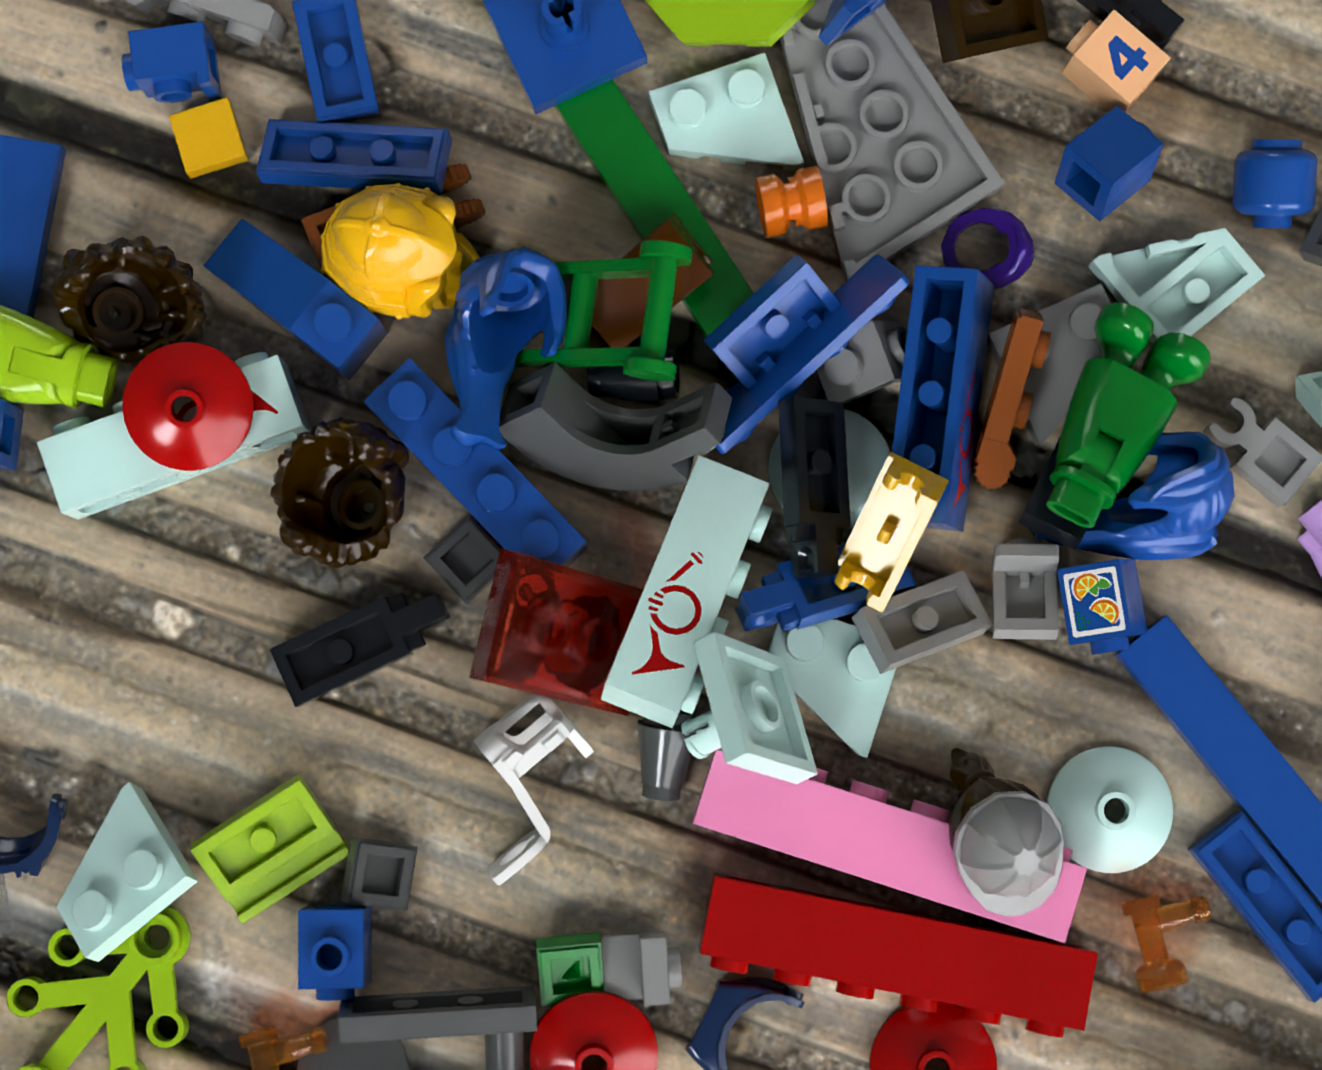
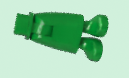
M1127 303L1105 305L1100 310L1095 321L1094 330L1102 358H1091L1084 363L1071 397L1061 432L1056 457V468L1050 475V481L1055 487L1047 501V507L1054 513L1084 528L1094 527L1101 510L1112 507L1116 495L1133 477L1155 446L1177 407V399L1169 389L1197 381L1203 377L1211 360L1210 351L1198 339L1184 333L1170 332L1157 338L1150 346L1143 361L1141 372L1138 373L1132 370L1133 364L1144 351L1153 334L1154 323L1145 312Z

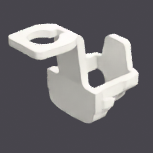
M542 693L526 698L474 739L480 751L510 785L536 828L518 840L488 867L487 871L497 886L503 884L531 861L545 847L551 836L549 826L519 778L548 753L552 752L567 737L585 758L594 752L589 742L571 719L547 695ZM537 704H540L546 711L519 735L511 736L505 733Z

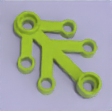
M168 905L108 954H127L110 975L45 982L36 976H29L14 982L8 989L6 1002L10 1011L19 1017H31L48 1008L86 1004L39 1063H29L16 1070H68L105 1023L110 1062L108 1070H118L120 1067H129L132 1070H147L145 1064L137 1059L131 992L146 972H148L153 1015L150 1016L146 1024L147 1037L152 1044L160 1048H170L181 1042L188 1033L189 1020L186 1014L178 1008L174 964L185 956L191 942V929L185 916L176 908ZM156 924L163 925L169 931L170 940L165 948H158L150 941V931ZM68 927L56 931L51 936L48 942V953L52 961L57 965L70 967L86 959L80 949L74 958L66 957L60 949L62 938L65 935H72ZM24 985L33 987L38 993V1002L34 1008H27L20 1002L19 993ZM161 1016H170L177 1022L178 1032L174 1038L168 1039L159 1033L157 1025Z

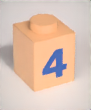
M1113 10L1100 26L1090 19L1070 41L1066 49L1073 56L1062 74L1107 113L1116 106H1119L1126 112L1158 76L1171 57L1116 10Z

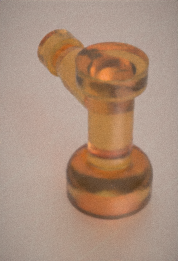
M1152 894L1122 902L1121 907L1124 916L1131 915L1144 964L1135 973L1139 993L1163 990L1189 982L1184 963L1177 958H1169L1163 932L1181 928L1192 922L1201 923L1210 920L1211 910L1206 898L1201 895L1188 899V902L1171 903L1161 906L1158 894Z
M276 1025L238 1036L240 1048L247 1047L252 1070H279V1065L298 1060L311 1053L316 1055L328 1051V1040L322 1026L309 1029L308 1033L292 1034L278 1038Z

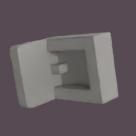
M872 320L868 322L850 339L848 345L841 353L829 358L817 369L828 401L846 404L890 384L901 382L907 331L900 327L896 320Z
M1018 538L1006 544L994 546L991 566L993 639L1057 640L1059 631L1057 596L1058 545L1043 544L1040 540L1033 538Z
M664 931L606 935L601 939L605 992L617 994L627 1000L643 999L644 1006L671 1004L670 987H682L681 959L679 947L667 948Z

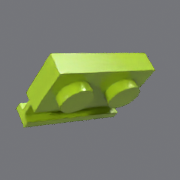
M299 773L193 841L190 851L225 901H229L236 911L238 919L243 924L348 856L349 844L345 839L343 840L335 828V824Z

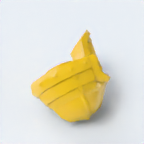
M396 183L366 186L364 190L340 203H336V208L320 236L322 240V274H325L331 282L371 313L376 312L395 316L397 320L401 318L410 319L411 315L427 318L432 313V306L434 309L454 308L456 292L460 287L461 273L472 265L474 260L480 257L472 244L461 233L456 232L454 225L456 211L453 200L448 197L437 196L428 187L421 189Z

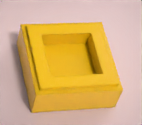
M228 97L168 115L186 174L190 179L249 161L236 115Z

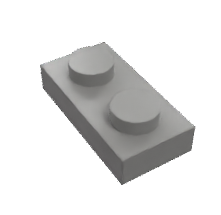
M964 570L892 596L883 613L870 606L860 608L852 617L880 674L983 635L993 626Z

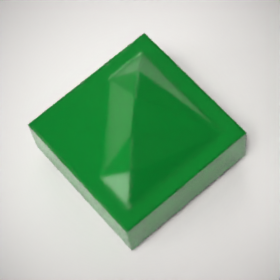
M600 932L536 938L541 1006L554 1005L563 998L579 992L604 991Z

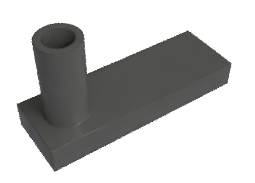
M534 986L355 996L354 999L341 1000L338 1016L339 1043L485 1035L486 1070H525L523 1032L537 1031Z

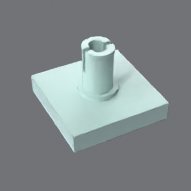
M712 632L693 642L711 710L695 718H689L682 723V734L689 735L696 732V734L684 739L689 752L698 759H704L710 753L722 748L726 764L794 784L801 783L818 775L785 658L717 632Z

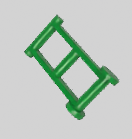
M648 240L641 242L639 258L553 262L558 266L563 281H572L563 349H558L557 354L550 357L541 356L542 349H522L516 355L515 367H546L554 362L560 367L624 366L623 373L631 377L652 381H674L677 365L665 361L676 273L677 267L691 265L693 249L675 242ZM649 277L640 347L589 348L598 279Z

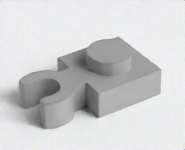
M1234 397L1227 401L1223 407L1236 418V431L1228 433L1221 426L1213 422L1203 430L1204 435L1209 437L1211 442H1214L1217 446L1222 448L1233 447L1237 450L1240 456L1230 468L1277 508L1287 504L1321 463L1322 455L1276 417L1269 420L1261 429L1256 424L1255 413L1251 406L1245 401Z

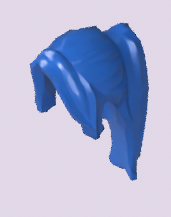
M525 246L485 255L474 260L472 265L461 273L460 287L456 292V300L444 342L446 360L461 410L457 423L452 427L450 434L452 439L465 446H472L478 442H483L495 449L506 447L507 444L499 429L500 409L503 391L515 370L516 355L541 331L544 332L541 356L550 357L556 355L559 346L563 343L566 325V292L559 268L548 257Z
M1162 432L1155 446L1148 454L1158 456L1155 470L1145 483L1132 492L1129 497L1117 499L1110 509L1101 510L1094 527L1087 528L1077 549L1136 560H1170L1198 556L1213 548L1217 544L1218 532L1216 526L1219 525L1228 513L1235 497L1233 475L1229 469L1231 463L1224 449L1211 442L1209 437L1201 432ZM1029 528L1035 539H1044L1050 543L1065 546Z

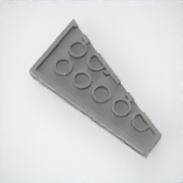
M815 0L817 3L780 38L813 165L819 168L827 203L828 220L846 282L873 256L880 255L887 261L891 260L999 191L1005 182L885 4L826 46L819 38V34L832 0Z

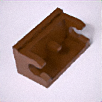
M675 213L622 257L639 258L641 242L648 240L675 242L693 249L691 265L677 267L672 308L714 274L713 269L710 267L713 263L712 260L684 227L682 221ZM649 277L598 279L592 326L611 348L626 347L642 334Z

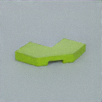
M645 0L687 47H712V45L771 47L817 3L815 0Z

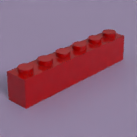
M714 872L699 942L700 954L711 956L709 966L719 970L747 974L749 964L774 968L772 979L788 984L810 987L812 976L837 981L836 992L844 995L874 999L875 989L900 994L899 1004L905 1007L937 1012L938 1002L963 1006L962 1017L994 1025H1000L1002 1014L1026 1019V1030L1063 1038L1065 1027L1085 1030L1098 957L1097 952L1084 946Z

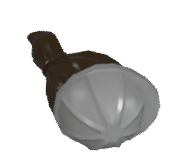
M954 748L951 751L952 766L950 779L961 789L962 796L954 806L949 818V837L958 873L969 893L987 911L1006 917L1024 915L1040 907L1057 887L1062 870L1064 849L1061 823L1051 807L1046 802L1040 800L1038 795L1028 787L1011 780L996 778L993 768L985 757L979 756L974 752Z

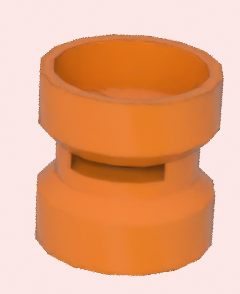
M817 166L798 169L792 177H787L784 184L782 179L774 173L755 177L758 212L766 239L785 235L792 221L795 227L803 226L808 231L828 226L825 191Z

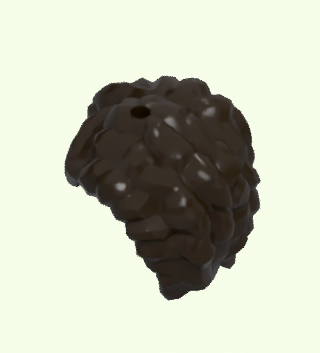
M145 236L136 237L134 240L121 237L106 245L91 243L86 250L70 249L64 255L63 268L61 269L62 274L52 286V297L55 306L59 311L63 324L67 328L73 329V337L79 342L93 344L101 355L116 358L123 363L129 364L140 361L156 349L169 344L180 342L197 343L204 335L202 325L206 320L207 314L204 311L205 306L201 298L203 291L199 283L193 280L192 266L176 260L174 252L168 246L155 247L152 241ZM110 308H114L117 312L115 319L109 316Z
M342 417L329 422L322 420L312 427L311 432L298 433L297 439L291 444V448L285 449L284 454H280L277 459L278 470L273 474L275 485L271 488L270 493L274 503L279 506L277 515L282 522L279 527L281 541L291 548L294 554L311 556L320 564L329 565L333 568H341L345 565L351 566L360 561L364 562L377 557L380 549H387L391 536L390 530L393 525L401 520L404 514L406 478L402 469L406 467L409 461V453L402 442L389 437L385 430L376 427L372 423L354 421Z

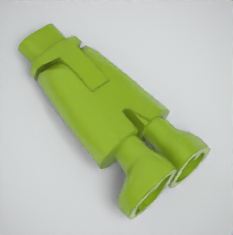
M0 305V398L14 403L65 404L72 408H78L83 402L103 408L108 406L118 372V359L97 354L93 344L79 342L50 325Z

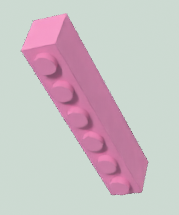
M716 750L713 752L692 819L693 824L1065 943L1087 868L1069 862L1073 850L1064 847L1062 870L1057 887L1040 907L1024 915L1006 917L987 911L969 893L961 879L950 845L949 824L947 823L950 814L949 810L915 799L910 811L886 804L890 791L856 780L852 781L849 792L826 785L828 771L816 768L818 775L801 783L794 784L726 764L723 751Z

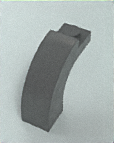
M554 362L510 384L500 412L499 429L502 436L525 456L565 478L612 490H655L688 481L694 455L706 454L721 444L725 434V425L732 397L717 382H714L661 407L651 409L623 408L594 397Z

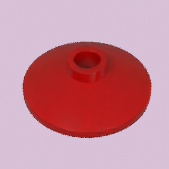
M195 342L169 344L156 349L144 357L134 368L127 380L122 402L126 428L138 448L153 461L168 468L184 471L206 469L230 457L241 446L248 435L254 412L252 391L241 368L222 351L209 345ZM188 396L195 401L197 413L193 419L182 420L175 414L174 402L178 397Z
M605 991L579 992L555 1003L539 1020L537 1031L533 1032L530 1045L531 1069L588 1070L583 1066L582 1061L589 1055L597 1054L606 1060L605 1066L600 1070H656L658 1062L656 1035L646 1015L626 998Z
M938 1002L937 1012L903 1007L892 1014L883 1023L874 1038L869 1056V1070H925L927 1062L936 1057L946 1061L947 1070H997V1058L993 1042L980 1022L962 1017L963 1008L957 1005Z

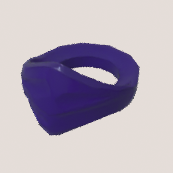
M981 208L961 214L948 226L941 243L944 266L964 268L956 257L955 246L957 239L964 229L971 225L983 223L995 226L1000 233L1008 235L1010 249L1005 263L995 264L989 270L981 272L995 285L994 289L1003 288L1021 278L1032 265L1034 259L1033 240L1024 223L1012 213L1002 209Z

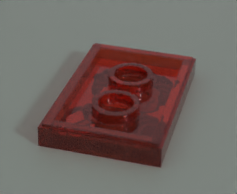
M500 549L469 678L629 716L630 711L601 700V696L643 589L519 552Z

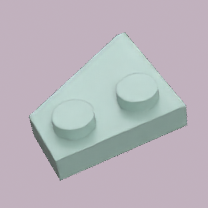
M1226 228L1199 233L1192 238L1175 241L1171 239L1148 244L1145 248L1115 255L1111 253L1102 254L1088 265L1090 270L1118 303H1127L1135 306L1149 315L1154 323L1153 334L1150 338L1152 343L1160 336L1170 332L1184 333L1192 336L1265 276Z
M128 782L121 788L56 907L84 957L99 962L198 882V879L141 787Z

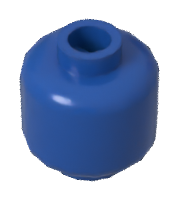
M1251 139V149L1239 152L1234 160L1233 207L1241 214L1254 215V228H1292V216L1305 215L1315 206L1317 157L1313 152L1302 149V139Z

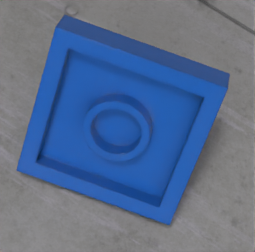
M482 0L535 115L647 64V54L621 0Z

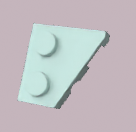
M765 53L648 91L649 102L668 155L694 159L710 156L724 163L746 165V161L783 166V170L793 172L803 168L804 160Z
M831 619L798 630L795 627L792 630L782 631L777 622L768 652L785 658L794 692L819 719H822L848 745V748L855 755L867 758L896 668L880 674L854 625Z

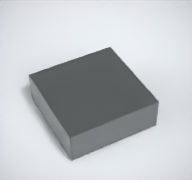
M469 515L423 558L461 600L468 605L499 576L503 557H509Z
M351 837L340 901L347 904L408 910L418 847L411 844Z

